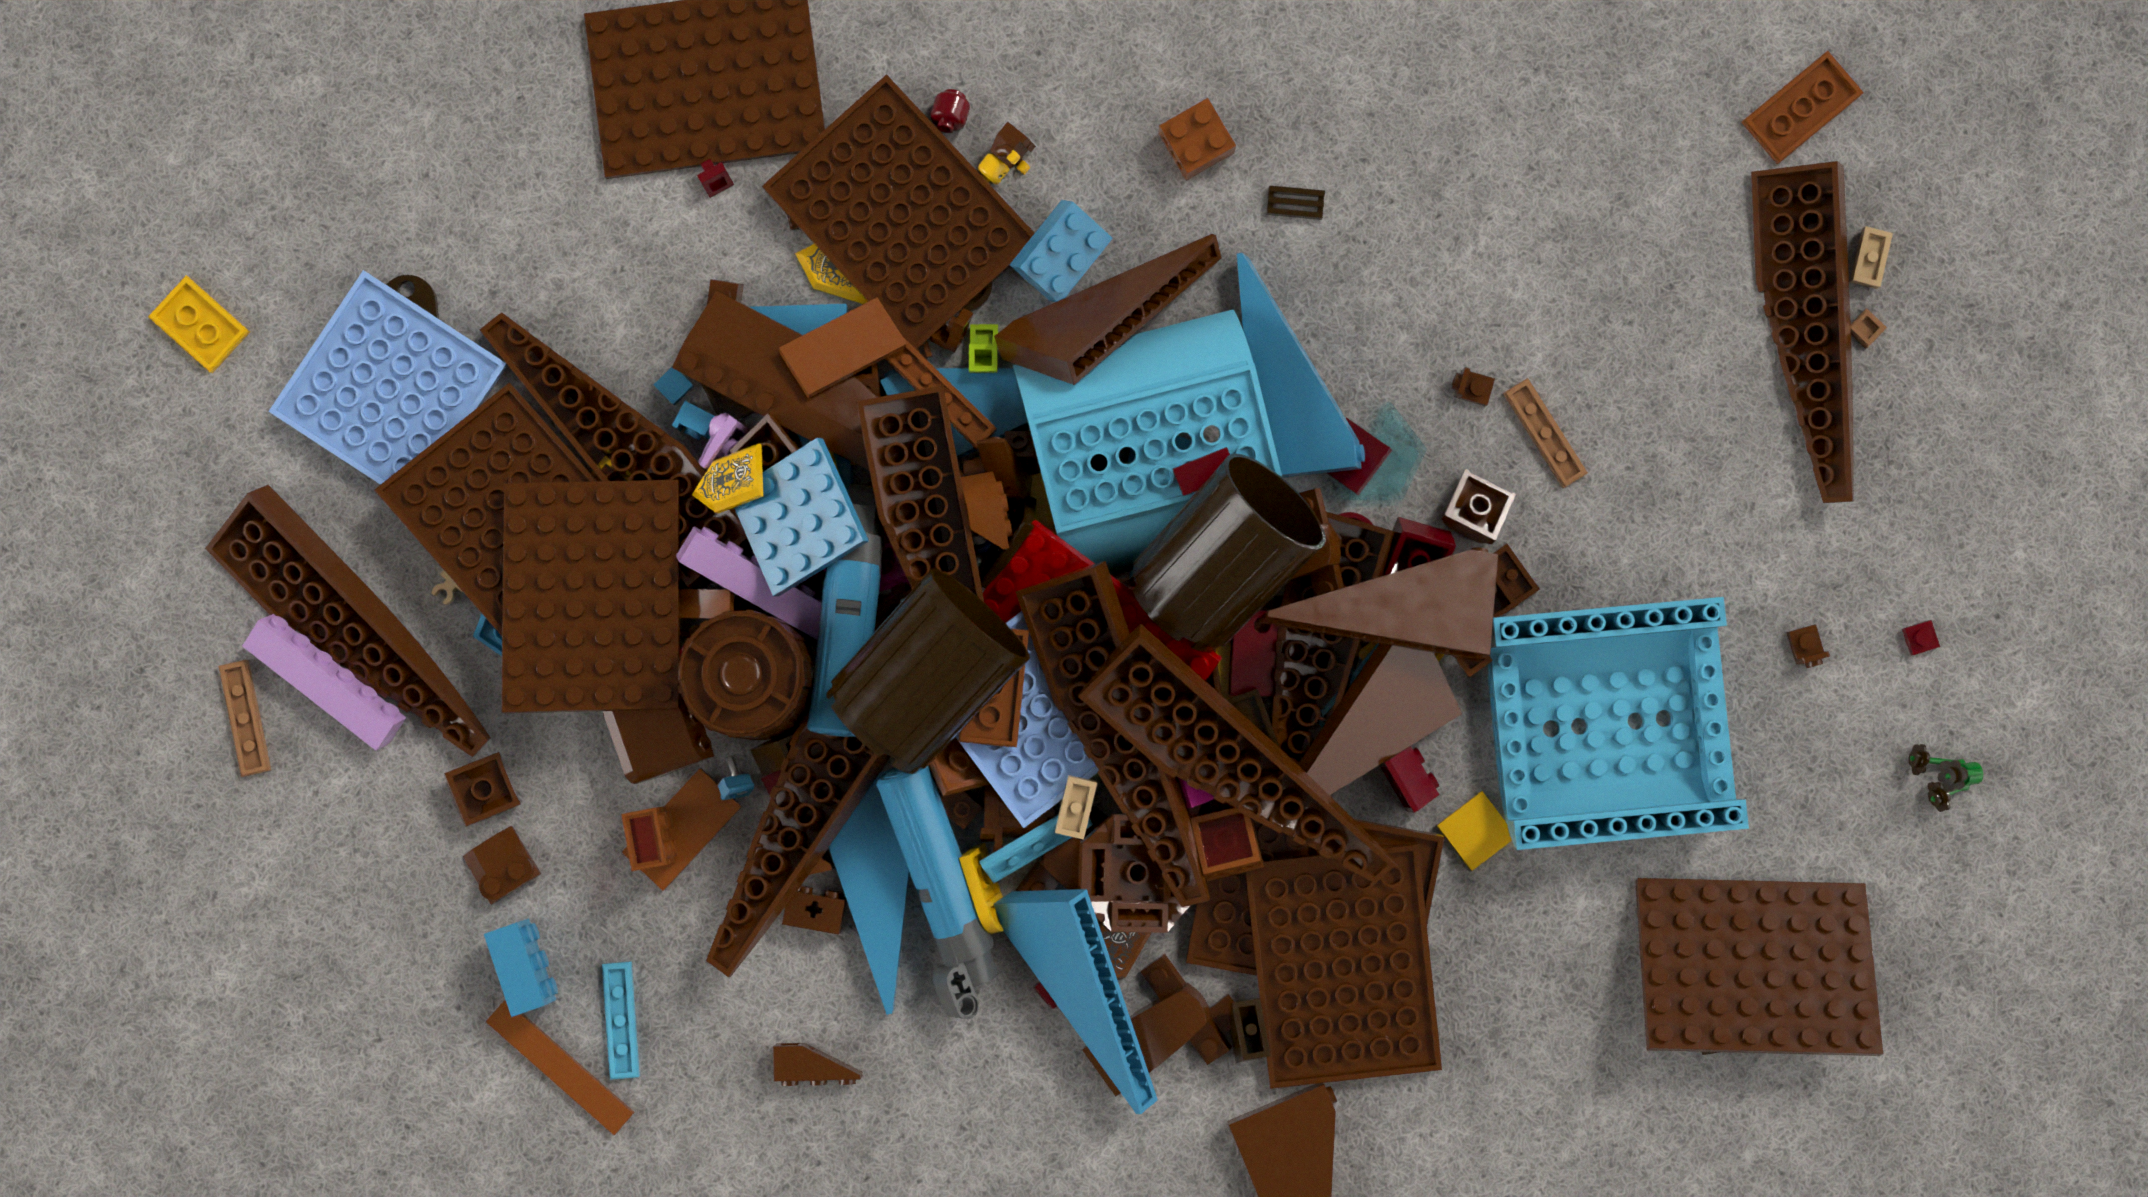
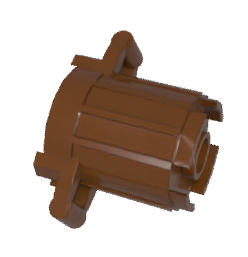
M992 785L982 786V790H985L984 828H981V842H995L993 853L1003 848V838H1020L1054 817L1053 806L1023 828Z

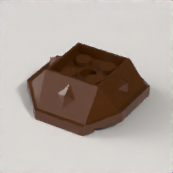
M1111 814L1089 833L1084 840L1080 841L1078 889H1087L1097 921L1109 932L1168 933L1190 905L1181 907L1164 880L1163 872L1159 865L1151 859L1147 852L1149 849L1140 835L1137 836L1131 827L1133 824L1127 814ZM1137 865L1139 875L1135 880H1132L1130 869L1132 866Z

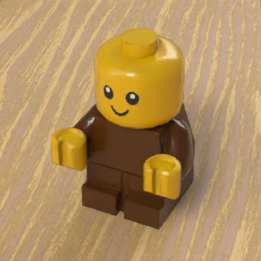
M1007 121L996 135L990 150L991 153H988L983 158L977 169L988 183L992 182L995 185L1004 179L1009 172V168H1012L1014 165L1017 166V170L1025 175L1030 166L1022 158L1028 151L1032 152L1036 146L1027 136Z

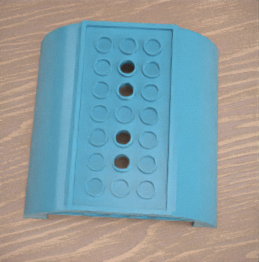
M1234 310L1134 334L1075 385L1019 365H1013L1056 535L1095 564L1106 561L1110 575L1131 570L1134 567V560L1196 493L1195 491L1185 496L1182 495L1172 470L1173 468L1227 447L1230 455L1242 454L1251 457L1282 477L1255 364L1253 363L1242 326ZM1210 425L1217 427L1219 430V438L1212 443L1207 442L1203 436L1204 429ZM1182 432L1187 433L1191 437V445L1185 450L1179 449L1175 444L1176 436ZM1124 447H1130L1135 452V459L1130 464H1124L1119 459V452ZM1096 454H1102L1107 459V466L1102 471H1095L1091 467V458Z
M1724 597L1493 618L1489 655L1493 661L1488 664V687L1499 791L1508 831L1516 850L1749 829L1746 799H1736L1718 627L1727 626ZM1661 710L1667 711L1671 718L1670 723L1665 727L1658 725L1656 722V715ZM1632 713H1637L1642 717V725L1636 730L1628 725V717ZM1576 718H1581L1586 723V730L1580 735L1575 734L1571 729V723ZM1549 720L1554 721L1558 726V732L1553 737H1548L1543 732V725Z

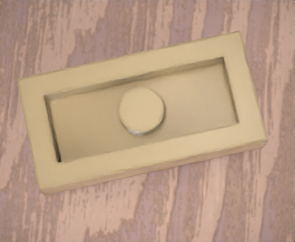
M1867 226L1862 228L1850 283L1874 289L1881 287L1893 233Z
M1068 775L1055 833L1084 840L1097 781Z

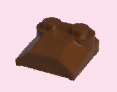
M1465 469L1447 507L1443 511L1442 520L1449 529L1477 543L1493 544L1497 539L1516 494L1510 493Z
M499 752L444 773L449 791L465 827L521 805L510 783Z
M513 826L495 834L463 856L479 884L480 893L488 899L491 905L542 874Z

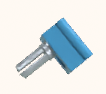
M728 757L726 762L731 777L723 778L718 784L721 800L749 796L755 787L749 773L742 774L736 757Z

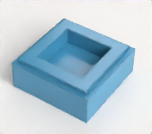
M672 367L654 384L674 406L694 387L681 372Z

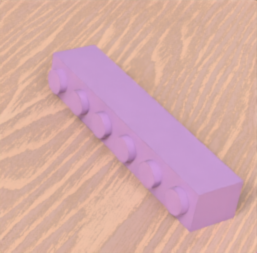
M693 527L676 555L680 563L811 637L818 639L822 599L815 596L817 591L802 583L801 586L797 585L781 596H773L755 555L749 558L742 554L743 549L733 542L722 543L717 540L718 535L706 527H703L702 530Z
M272 614L258 620L242 647L376 751L390 743L406 719L395 705L384 701L373 688L357 680L350 670L342 668L334 662L328 653L316 648L305 635L297 633L279 616Z

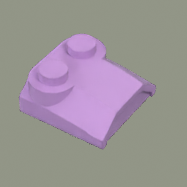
M728 413L716 415L709 424V435L711 438L698 463L705 469H708L714 460L732 454L729 450L750 429Z

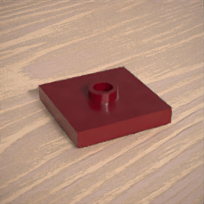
M1346 418L1359 440V445L1363 444L1365 461L1361 462V469L1326 474L1359 496L1392 452V449Z

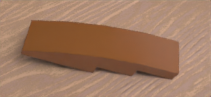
M680 589V618L711 619L722 614V612L734 611V593L730 590Z

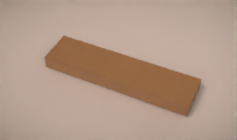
M1528 378L1503 393L1562 488L1588 474Z
M249 660L218 666L241 777L272 771Z

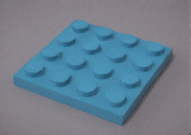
M822 438L814 439L764 471L763 497L734 507L773 596H781L869 542Z

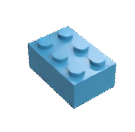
M1061 200L1010 263V266L1051 302H1057L1066 298L1113 238L1073 201Z
M526 919L484 934L511 1017L542 1007L556 1000L555 994H558L557 984L553 977L549 978L546 967L549 966V961L545 951H540L537 940L540 939V935L535 923L531 924L530 920Z

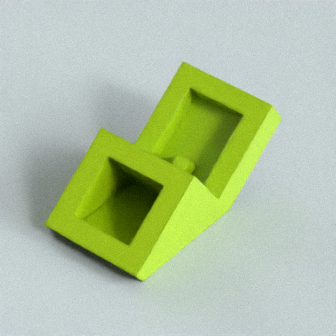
M970 324L969 373H998V347L994 338L998 334V324Z

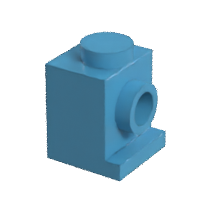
M684 401L672 426L679 431L685 427L684 433L697 440H700L701 436L710 439L709 424L715 416Z

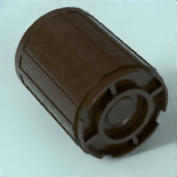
M1231 454L1134 560V567L1129 573V580L1132 581L1134 579L1136 587L1132 592L1146 614L1169 636L1178 642L1183 637L1194 643L1191 646L1194 650L1212 652L1218 646H1225L1324 546L1326 541L1325 532L1309 504L1280 475L1251 457L1242 454Z
M932 568L832 679V687L827 691L826 696L828 699L832 696L836 701L831 708L843 724L866 747L879 757L885 753L896 759L892 764L893 767L905 773L915 774L921 767L923 769L926 768L1017 671L1027 663L1030 655L1013 630L985 602L947 573Z

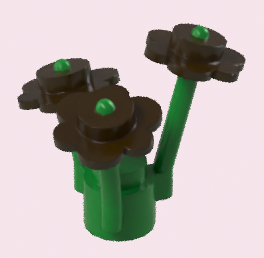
M1915 744L1909 754L1908 762L1912 767L1913 775L1918 776L1920 773H1925L1928 763L1940 765L1941 772L1938 774L1940 782H1930L1927 785L1929 790L1928 799L1939 812L1951 808L1949 803L1951 800L1950 795L1969 790L1970 785L1979 784L1983 780V769L1977 762L1966 763L1963 759L1951 760L1930 757L1929 752L1926 751L1925 744Z

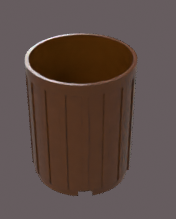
M754 610L725 611L708 621L702 622L700 627L685 641L680 661L677 663L678 690L688 707V712L695 716L708 730L728 735L731 738L769 740L800 726L808 714L816 650L810 640L794 626L781 619Z

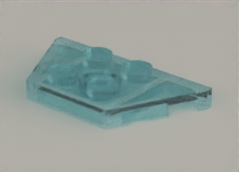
M1387 401L1371 435L1389 446L1392 452L1359 496L1345 488L1340 498L1343 501L1403 500L1427 451L1425 445L1391 402Z

